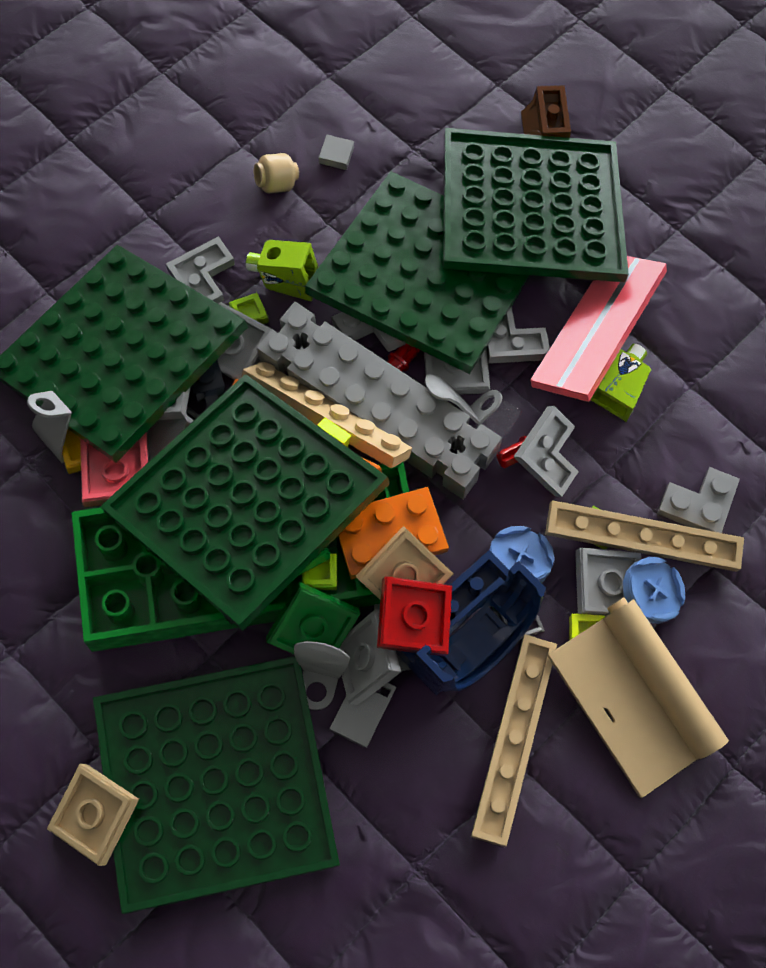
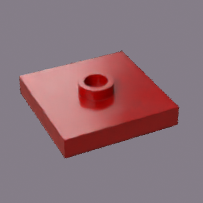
M385 576L382 579L377 648L417 653L423 646L427 645L431 648L430 655L447 656L449 651L452 586Z

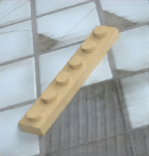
M259 362L243 369L241 377L245 374L316 425L324 418H327L351 435L350 445L387 467L393 468L409 459L412 447L402 442L399 437L388 434L376 427L373 422L349 412L347 407L328 400L321 392L309 389L295 377L287 376L275 369L274 365L267 362Z
M553 500L549 504L545 535L735 572L741 570L744 537Z
M529 635L523 636L471 833L472 838L504 848L507 846L552 668V662L547 655L556 650V643Z

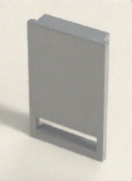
M386 683L382 687L390 691L388 697L375 692L359 705L349 704L346 695L330 730L361 747L367 748L396 687Z

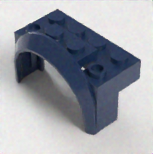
M489 550L450 584L452 586L450 634L477 609H481L449 638L447 656L430 655L431 648L427 645L423 646L417 653L395 650L396 654L436 696L441 691H461L476 683L516 646L533 624L540 611L546 587L520 561L515 563L509 570ZM489 606H493L507 620V625L489 608Z

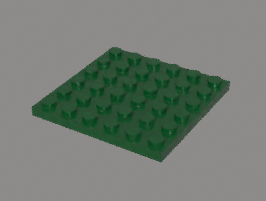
M445 128L443 269L626 282L629 273L616 141Z
M390 171L307 282L304 294L470 374L531 275L443 269L444 196Z
M116 245L0 355V381L26 400H28L31 394L53 391L72 412L68 429L117 463L164 415V412L176 402L177 398L183 392H186L240 337L248 326L245 319L123 247ZM38 400L36 405L41 408L44 401Z
M245 374L100 507L107 516L243 631L390 483L388 476Z
M295 656L93 697L103 775L139 798L113 850L122 914H129L340 866L302 669Z

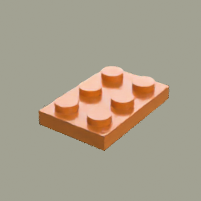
M428 487L371 502L337 536L350 579L357 578L356 575L403 526L434 555L448 552L449 546Z

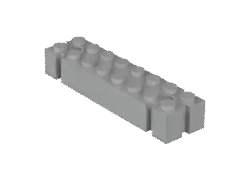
M294 302L280 319V332L277 333L272 329L258 345L257 351L260 362L270 363L282 373L284 371L288 372V376L295 377L309 389L321 392L328 400L347 407L349 412L373 422L376 427L388 434L399 437L402 442L412 447L410 457L405 461L430 478H433L437 472L443 477L442 486L464 500L478 481L480 467L486 470L499 452L502 437L483 424H480L477 429L469 425V415L446 400H439L433 397L425 386L326 321L321 326H318L315 314ZM451 449H459L457 454L451 452Z

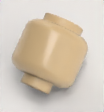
M286 153L263 155L258 163L254 165V180L256 185L261 187L265 193L287 192L293 188L295 180H298L299 168L297 163H293L291 157Z

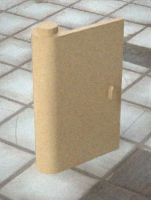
M625 597L607 608L611 614L547 656L638 796L643 798L694 761L705 758L722 748L729 740L634 599L627 602Z

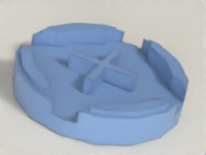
M510 526L499 531L489 548L509 570L515 563L520 561L541 583L550 574L555 559L553 547L547 538L541 533L536 534L532 532L531 528L525 526Z
M647 557L633 563L626 571L623 580V594L627 602L634 599L648 621L656 624L675 618L680 613L678 611L684 605L686 598L685 585L679 572L674 567L670 568L665 563L667 561L659 557Z

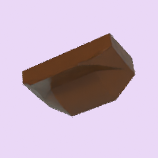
M565 85L536 86L533 100L521 111L524 134L570 138L571 126Z

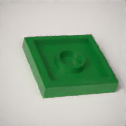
M298 582L267 634L266 640L267 643L294 654V645L304 641L321 642L340 648L361 613L356 606Z

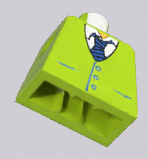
M268 240L265 242L261 254L250 252L247 255L246 269L259 272L267 289L308 301L313 300V297L304 294L305 285L318 269L311 243Z
M632 344L627 352L620 349L592 396L591 401L627 422L651 371V368L642 362L647 356V351L638 344Z

